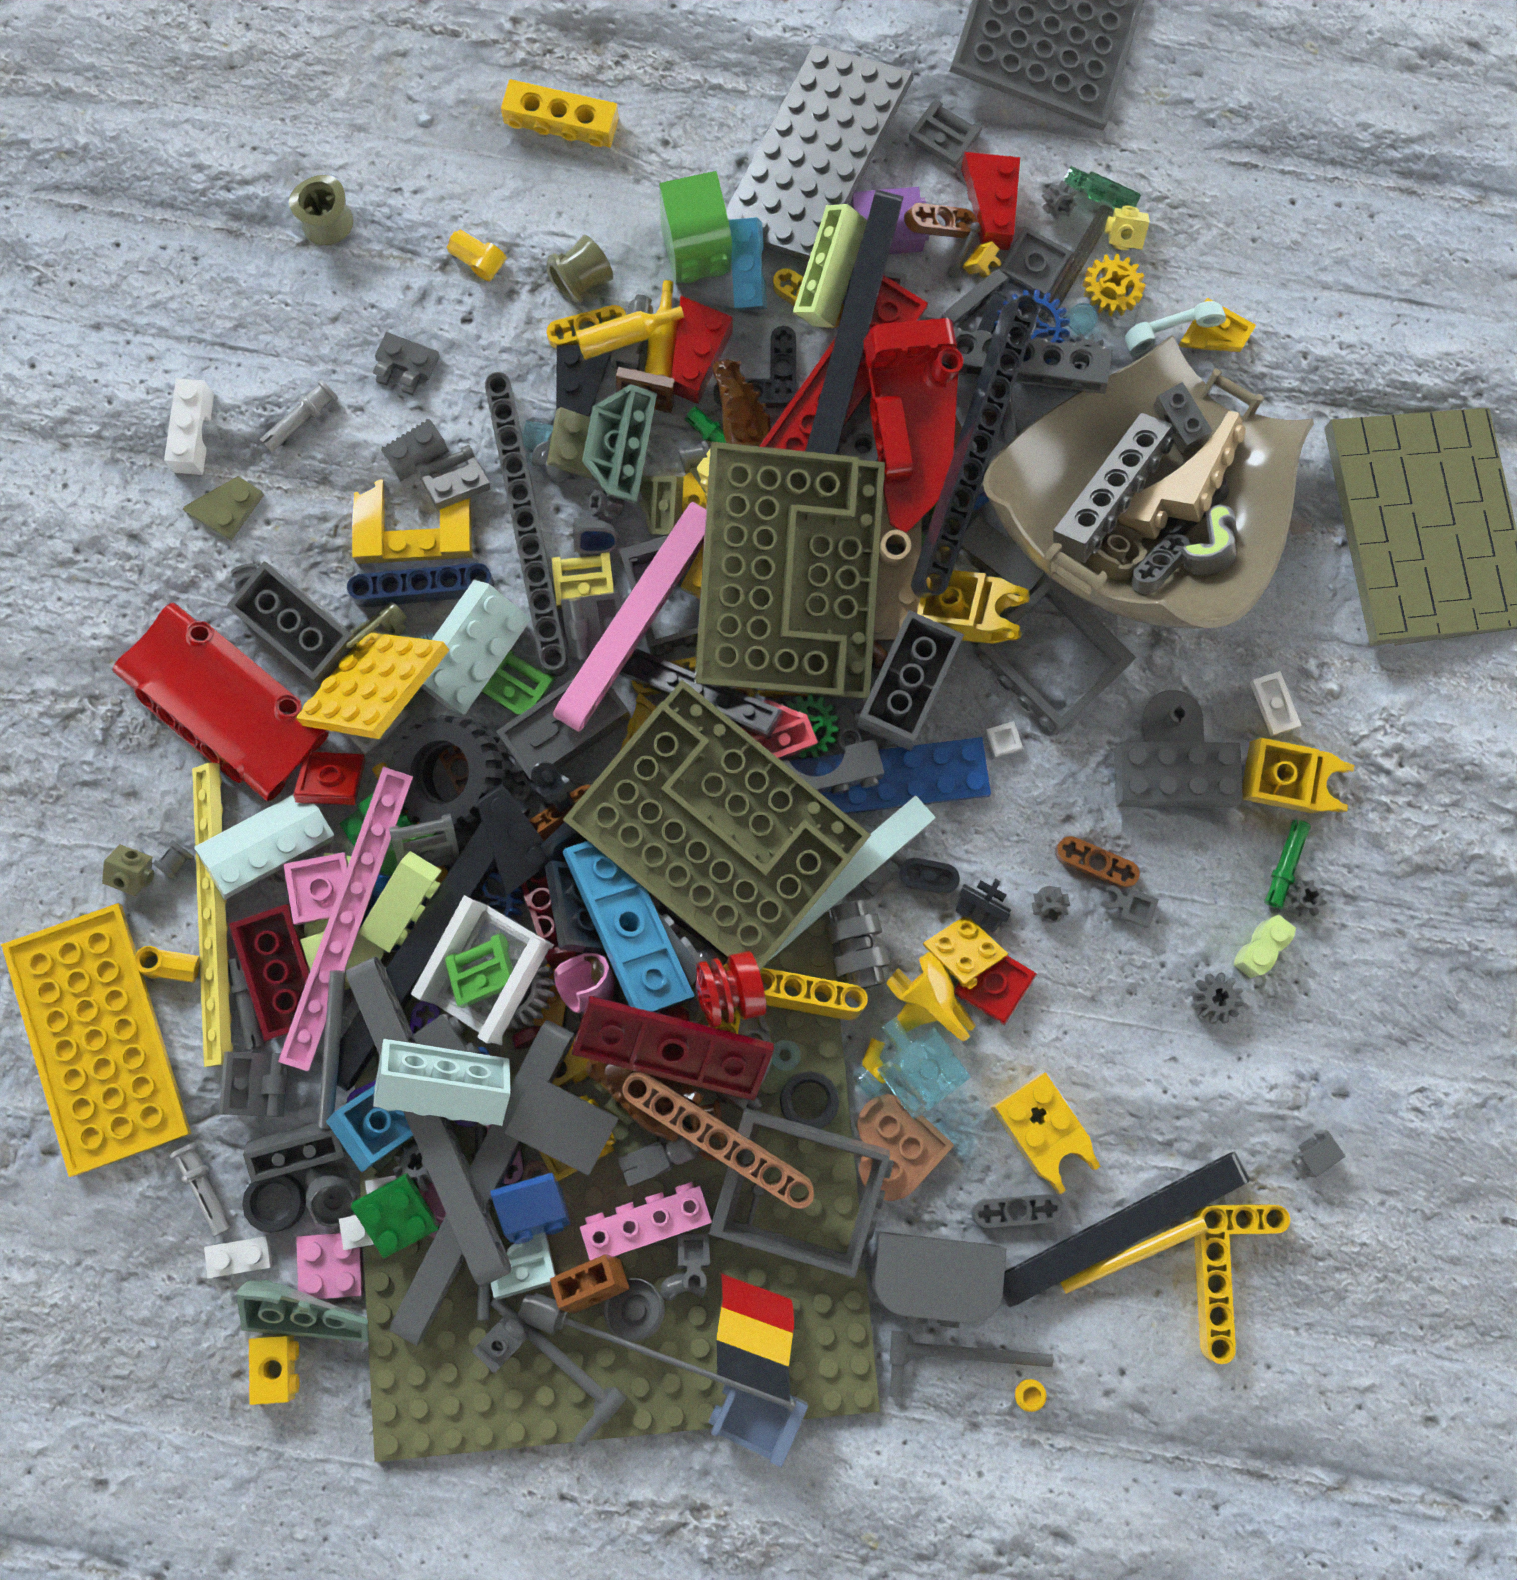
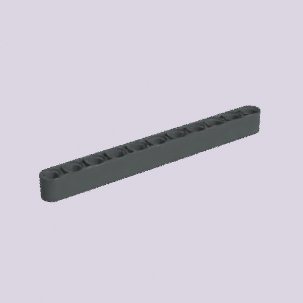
M494 372L486 378L485 390L539 659L546 673L553 677H559L568 669V657L556 606V598L517 406L509 377L504 373ZM496 387H506L501 393L493 392ZM502 413L511 414L506 420L498 419ZM506 440H517L513 446L507 447L503 445ZM519 465L522 467V470L518 473L509 472L513 466ZM525 492L528 494L524 500L514 499L517 493ZM525 519L533 520V524L530 527L523 528L519 526ZM530 546L539 548L538 552L534 555L525 554L526 549ZM534 574H544L545 577L542 581L538 583L530 581ZM542 600L550 602V606L547 609H536L538 602ZM546 628L556 630L555 635L551 638L541 636L542 631ZM553 655H558L562 658L561 662L556 666L547 664V660Z
M374 956L346 970L348 982L379 1055H381L383 1039L417 1044L412 1037L413 1033L387 972L379 958ZM403 1111L474 1280L480 1287H483L510 1274L512 1268L509 1258L450 1120L441 1116H422L414 1112Z
M546 1020L540 1028L510 1087V1097L502 1126L491 1125L470 1166L488 1211L493 1203L490 1191L501 1187L523 1143L504 1133L510 1118L533 1075L553 1083L575 1039L574 1033L549 1020ZM447 1214L389 1329L390 1332L416 1346L420 1345L426 1336L465 1259Z

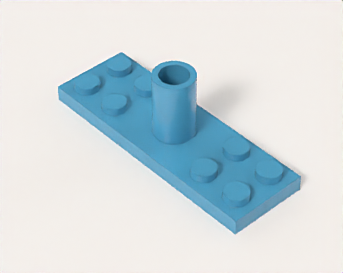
M589 841L565 848L563 852L565 860L629 1006L657 1013L692 1000L694 997L693 991L647 889Z

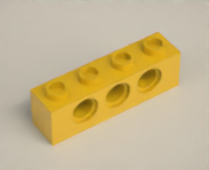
M512 79L508 81L501 105L504 124H508L512 128H526L542 135H557L568 141L579 140L595 147L605 146L611 148L619 120L617 103ZM532 108H536V109H537V110H535V111H528V110H530V109H532ZM559 114L564 115L563 117H560V118L555 117L556 115H559ZM586 120L591 121L590 123H587V124H583V123H582L583 121H586Z

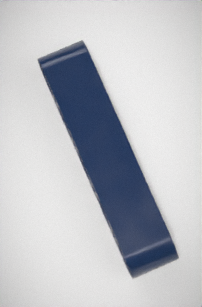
M471 563L357 574L349 579L347 591L358 606L368 608L386 606L390 601L400 605L461 599L474 578L479 575L487 577L484 583L490 584L493 587L495 583L486 565ZM447 579H457V583L453 587H444ZM419 581L428 582V585L423 590H415V585ZM393 583L399 584L395 592L386 593L387 586ZM363 586L369 587V591L365 595L357 596L359 588Z

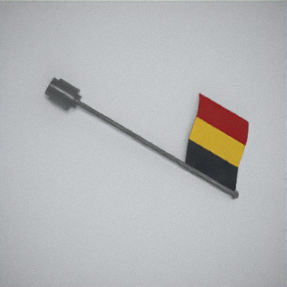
M721 1274L723 1300L716 1339L717 1374L568 1319V1312L558 1309L555 1299L539 1293H535V1295L527 1293L520 1307L518 1317L525 1320V1324L554 1334L557 1329L562 1330L564 1325H568L787 1407L788 1412L793 1411L796 1406L795 1401L792 1398L790 1400L789 1360L794 1330L792 1299L730 1276Z

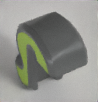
M1226 505L1213 506L1206 512L1210 544L1205 545L1201 543L1184 546L1180 549L1182 563L1187 571L1196 575H1211L1226 570L1234 563L1237 555L1234 537L1237 533L1234 511Z

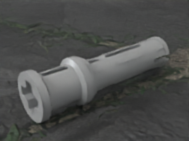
M322 379L317 381L318 385L310 393L300 397V400H298L300 404L259 439L272 453L311 417L318 418L321 415L320 411L332 400L336 401L339 399Z
M193 1142L170 1154V1157L176 1160L183 1175L181 1178L182 1182L185 1185L189 1184L211 1229L212 1235L215 1237L231 1229L232 1225H230L219 1199L207 1177L209 1168L207 1165H203L196 1151L198 1145L196 1142Z

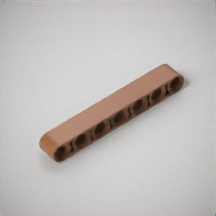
M636 1071L626 1078L623 1085V1094L631 1104L796 1209H803L812 1203L814 1190L811 1180L807 1176L742 1136L650 1075ZM634 1080H641L645 1083L647 1091L642 1095H635L630 1091L629 1084ZM667 1097L673 1102L674 1108L669 1112H661L657 1109L656 1101L659 1098ZM687 1115H695L700 1119L701 1124L698 1128L690 1130L684 1126L683 1119ZM715 1132H721L726 1135L728 1141L724 1146L716 1147L710 1142V1136ZM747 1149L755 1157L751 1163L742 1164L736 1158L737 1153ZM769 1167H776L781 1171V1176L776 1181H769L764 1177V1171ZM797 1184H802L808 1188V1192L803 1198H795L790 1193L791 1188Z

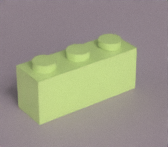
M409 851L400 861L358 934L387 952H390L396 944L402 946L411 932L407 928L411 920L416 923L426 908L422 905L425 897L431 899L438 889L440 883L436 879L441 870Z

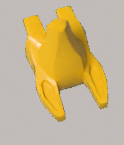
M930 952L919 958L923 973L913 982L899 968L886 981V984L897 998L906 1002L902 1010L894 1018L895 1026L901 1034H905L920 1025L938 1020L947 1030L964 1042L970 1035L962 1024L969 1031L976 1027L965 1008L955 997L954 986L949 973L942 963Z

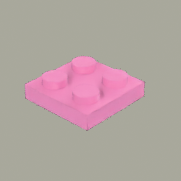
M345 852L284 864L294 925L329 919L348 867L347 854Z
M341 1233L296 1237L298 1291L318 1299L363 1295L362 1247L343 1250Z

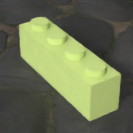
M848 204L826 205L793 309V313L813 327H835L865 231L867 219Z

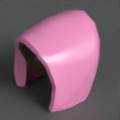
M583 953L561 963L554 972L555 986L561 998L575 1013L585 1011L589 996L609 1001L615 994L616 982L612 969L606 958L597 953Z

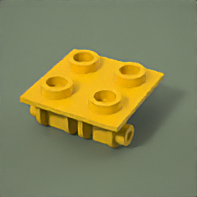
M964 916L923 943V946L942 963L944 968L948 969V973L954 975L960 981V985L968 989L976 985V976L1008 955L971 918Z

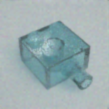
M897 1017L880 1028L897 1049L895 1052L897 1055L877 1070L913 1120L929 1111L971 1078L935 1027L917 1040L909 1036Z

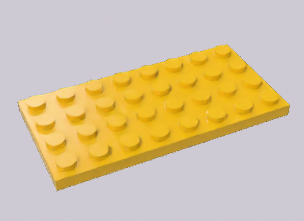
M117 903L1 944L68 1176L75 1177L191 1135V1129L143 973L134 964L136 949L122 904Z

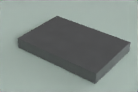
M533 1075L504 1133L589 1176L619 1118Z

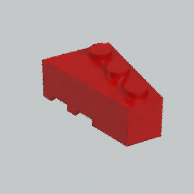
M964 152L961 172L965 178L968 189L967 195L971 201L974 215L981 225V230L978 232L980 244L993 242L1000 250H1010L1015 230L1021 157Z
M680 295L679 306L682 308L684 318L678 319L672 369V378L675 379L674 394L699 404L713 375V365L720 360L732 335L733 317Z

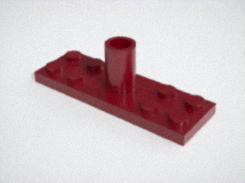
M589 996L574 1041L572 1055L755 1101L774 1052V1043L690 1022L688 1011L680 1005L660 1011L658 1014Z

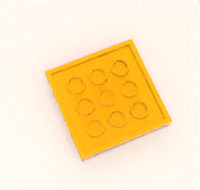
M369 633L360 642L356 643L348 655L340 660L339 666L330 677L322 682L321 688L304 704L302 711L296 718L303 726L380 739L449 652V648L443 641Z

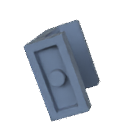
M724 1385L722 1393L726 1395L722 1407L715 1406L708 1422L713 1425L711 1434L715 1436L720 1435L770 1459V1463L782 1468L808 1408L807 1402L790 1394V1400L792 1398L796 1406L793 1411L788 1412L787 1407Z

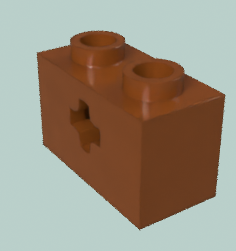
M604 1254L550 1278L558 1309L572 1314L629 1290L621 1260L608 1254Z

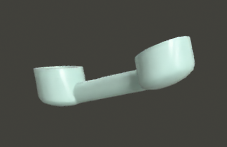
M1206 301L1198 304L1195 308L1150 323L1142 322L1136 324L1127 332L1125 337L1130 355L1138 356L1148 351L1156 342L1154 336L1156 332L1196 320L1197 324L1201 327H1214L1224 323L1226 316L1222 305L1218 302Z

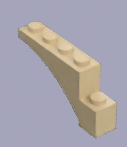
M1228 411L1216 432L1191 459L1161 481L1142 490L1139 494L1135 493L1128 510L1119 515V522L1135 530L1141 537L1150 539L1157 538L1160 530L1166 526L1168 517L1200 522L1205 511L1207 512L1210 509L1212 496L1216 488L1221 486L1223 474L1227 466L1233 462L1234 452L1238 444L1244 440L1246 429L1242 424L1240 413Z

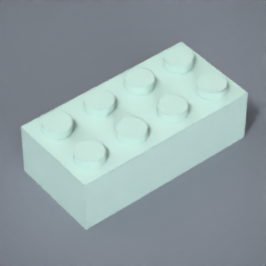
M473 580L432 639L443 641L449 648V652L422 684L421 688L447 708L465 715L531 618L490 584Z

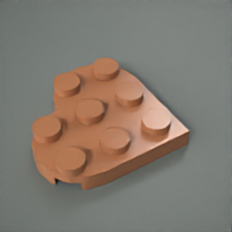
M884 1094L874 1097L863 1106L858 1116L856 1128L861 1141L889 1149V1159L894 1160L891 1176L889 1179L884 1178L881 1190H885L884 1200L887 1201L903 1199L912 1193L954 1146L915 1107L900 1096ZM862 1156L858 1172L862 1184L866 1187L873 1159Z

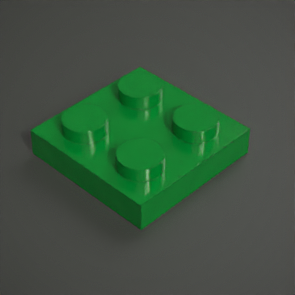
M408 1173L355 1200L351 1205V1209L383 1259L437 1231L440 1223Z

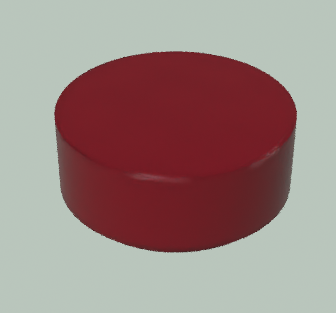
M529 1027L513 1035L511 1040L515 1050L531 1047L540 1027Z

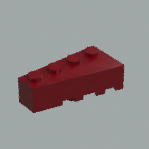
M544 867L521 884L537 935L554 945L552 949L549 948L545 958L550 967L556 969L561 963L580 955L581 952L559 949Z

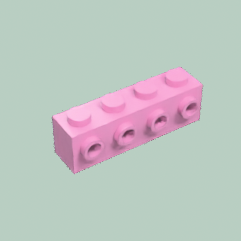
M689 1182L675 1187L676 1194L664 1198L663 1192L646 1197L647 1204L634 1207L633 1202L616 1207L617 1214L605 1218L603 1212L585 1218L587 1224L580 1226L589 1259L593 1260L604 1254L616 1256L712 1223L701 1185L694 1187L693 1182Z

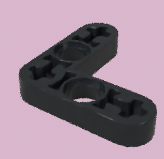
M784 325L778 326L771 333L770 379L745 378L746 383H753V387L761 389L763 395L758 401L759 403L766 404V408H786L796 394V334L792 328ZM780 336H786V340H788L786 342V352L780 353ZM779 361H786L791 365V369L787 373H780L776 370L775 365ZM780 381H786V399H781L780 394H778L780 392ZM716 382L713 389L714 401L722 407L720 390Z

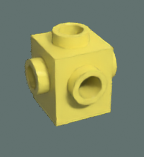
M1123 206L1122 209L1115 208L1113 217L1108 216L1104 233L1108 234L1109 244H1113V247L1119 250H1129V248L1142 250L1149 226L1148 213L1139 212V209L1132 206Z

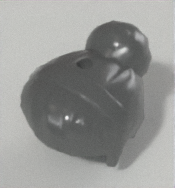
M321 1165L311 1167L307 1171L305 1185L308 1189L306 1192V1205L311 1217L314 1219L315 1224L340 1228L339 1219L350 1217L354 1213L351 1205L358 1199L355 1189L344 1178L333 1174L328 1167ZM334 1194L335 1197L332 1199L329 1195Z

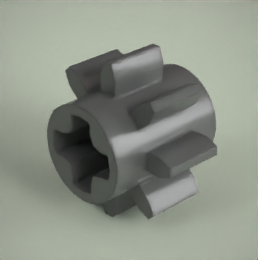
M1061 181L1059 185L1049 184V188L1041 196L1046 202L1042 207L1043 210L1048 214L1051 213L1057 220L1060 215L1070 216L1074 206H1077L1073 198L1077 191L1069 187L1064 181Z
M602 487L601 491L595 490L589 497V510L592 512V517H598V520L611 523L612 518L618 519L624 511V500L608 495Z
M1314 880L1308 881L1305 887L1302 882L1298 881L1294 883L1297 891L1287 893L1292 903L1288 908L1298 910L1299 917L1306 916L1308 910L1312 916L1318 915L1319 910L1317 906L1327 904L1322 899V893L1325 889L1315 887ZM1308 894L1310 900L1305 903L1302 898Z
M1046 886L1041 888L1038 893L1033 894L1035 901L1032 903L1033 914H1040L1042 922L1056 923L1062 920L1064 915H1068L1067 907L1070 906L1068 894H1062L1061 887Z

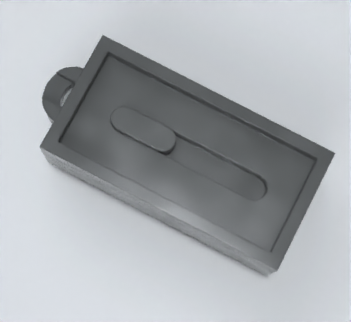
M574 678L496 731L508 752V755L504 756L505 761L510 762L509 756L516 760V765L511 763V771L508 773L521 774L524 772L532 782L531 771L541 761L552 763L558 770L630 720L629 710L614 689L610 687L584 728L580 732L574 730L553 717L557 704L574 680Z

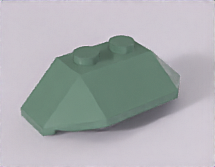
M632 384L592 407L582 462L608 495L636 503L657 393Z

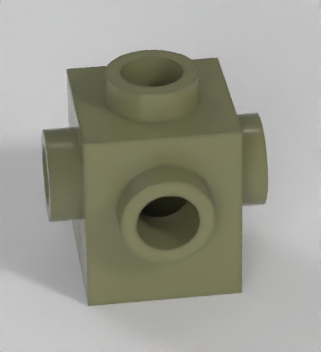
M119 844L104 860L102 884L136 896L144 886L148 887L153 880V856Z

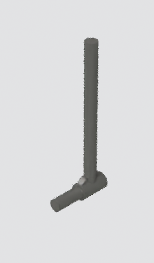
M503 1298L499 1300L494 1299L490 1305L503 1317L507 1314L511 1319L517 1320L529 1335L527 1339L596 1400L594 1403L595 1414L574 1438L579 1445L584 1447L603 1423H607L628 1397L616 1386L607 1387L604 1390L535 1327L525 1324V1320L519 1318V1313Z
M892 1331L889 1361L892 1364L890 1397L902 1398L904 1365H907L912 1356L1053 1367V1354L913 1343L909 1332Z

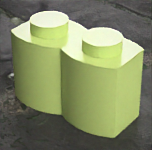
M1280 915L1263 921L1255 929L1251 942L1243 946L1237 953L1234 966L1249 978L1267 973L1274 966L1278 957V951L1286 948L1293 940L1296 927Z

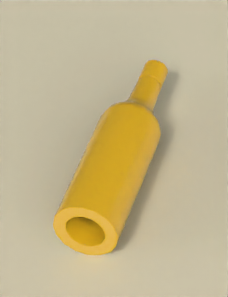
M663 281L660 307L655 314L672 309L673 281ZM673 320L659 326L648 338L646 373L660 374L672 378L678 320Z
M681 306L657 314L637 311L577 331L575 334L583 358L586 360L646 340L656 328L673 320L684 318Z

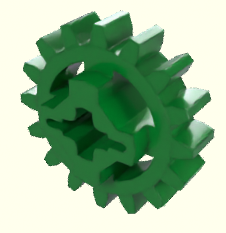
M809 694L807 701L798 695L796 704L789 700L786 702L788 708L806 714L811 723H817L812 729L818 743L801 751L803 759L808 758L809 752L812 753L814 758H818L820 749L828 753L830 750L827 744L829 742L837 743V740L832 737L833 733L841 731L840 728L834 726V723L840 720L839 716H831L835 708L832 705L824 707L826 700L822 697L816 703L815 697L812 694ZM809 707L817 708L824 716L814 717ZM827 728L825 736L819 741L820 733L823 729Z

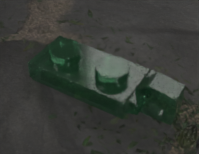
M1070 166L1064 178V182L1069 187L1086 193L1093 201L1106 202L1112 205L1113 209H1122L1123 206L1137 208L1141 193L1092 171L1088 174L1073 166Z

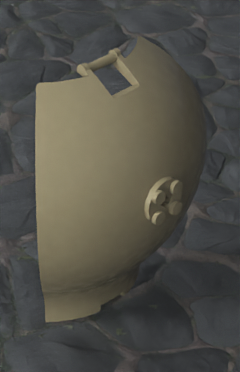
M1170 336L1140 359L1109 375L1105 394L1080 391L1049 410L1021 431L991 462L984 476L983 487L996 515L1020 549L1050 578L1074 595L1108 612L1137 622L1173 628H1218L1227 626L1247 614L1258 602L1276 571L1290 527L1299 458L1305 439L1314 425L1313 418L1284 420L1255 414L1265 397L1260 394L1256 396L1222 376V372L1216 368L1213 370L1207 384H1205L1184 358L1174 336ZM1183 382L1213 430L1209 437L1210 439L1221 425L1228 411H1231L1208 396L1213 386L1216 385L1249 405L1245 414L1241 416L1242 424L1246 429L1244 440L1238 444L1234 452L1233 462L1227 466L1223 474L1227 481L1229 494L1219 504L1226 505L1234 511L1237 533L1234 535L1237 550L1234 563L1226 570L1211 575L1193 574L1187 571L1183 563H1181L1155 592L1149 594L1139 593L1132 587L1133 571L1162 541L1160 533L1156 539L1141 537L1132 528L1121 524L1118 518L1113 531L1105 534L1099 550L1095 554L1092 553L1085 563L1062 553V545L1053 543V530L1142 412L1160 419L1153 407L1157 396ZM1208 441L1183 455L1174 442L1171 451L1168 454H1164L1160 459L1156 472L1148 475L1142 490L1161 481L1179 469ZM1206 517L1184 535L1190 542L1189 546L1201 543L1205 545L1210 544ZM1154 562L1157 565H1168L1165 562Z

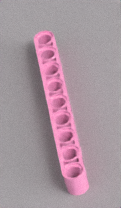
M694 502L688 505L560 699L553 712L554 718L578 732L587 724L704 543L706 509Z

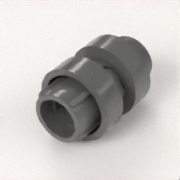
M865 900L847 902L830 908L833 923L825 926L829 945L839 944L841 956L833 959L837 977H847L848 984L857 985L863 989L885 984L882 968L891 964L886 946L877 947L874 936L882 933L878 914H868Z

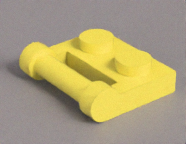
M610 551L595 556L561 559V557L551 558L557 609L562 608L561 599L614 592ZM601 566L603 572L563 576L562 572Z

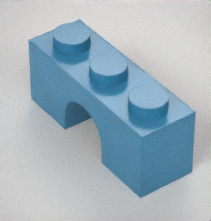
M758 217L730 219L734 308L738 311L767 309L766 280L763 277L761 254L764 251L762 221Z

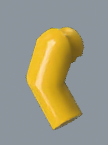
M871 1038L862 1060V1066L872 1082L883 1084L888 1081L890 1076L888 1069L885 1068L880 1059L885 1043Z

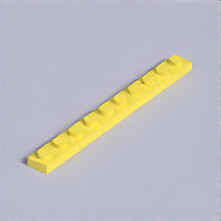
M206 763L192 768L195 846L222 833L223 806L221 804L220 791L222 777L218 763ZM196 853L204 1067H216L223 1065L224 1052H233L230 1031L232 1016L229 1007L231 987L228 981V924L225 911L227 899H223Z

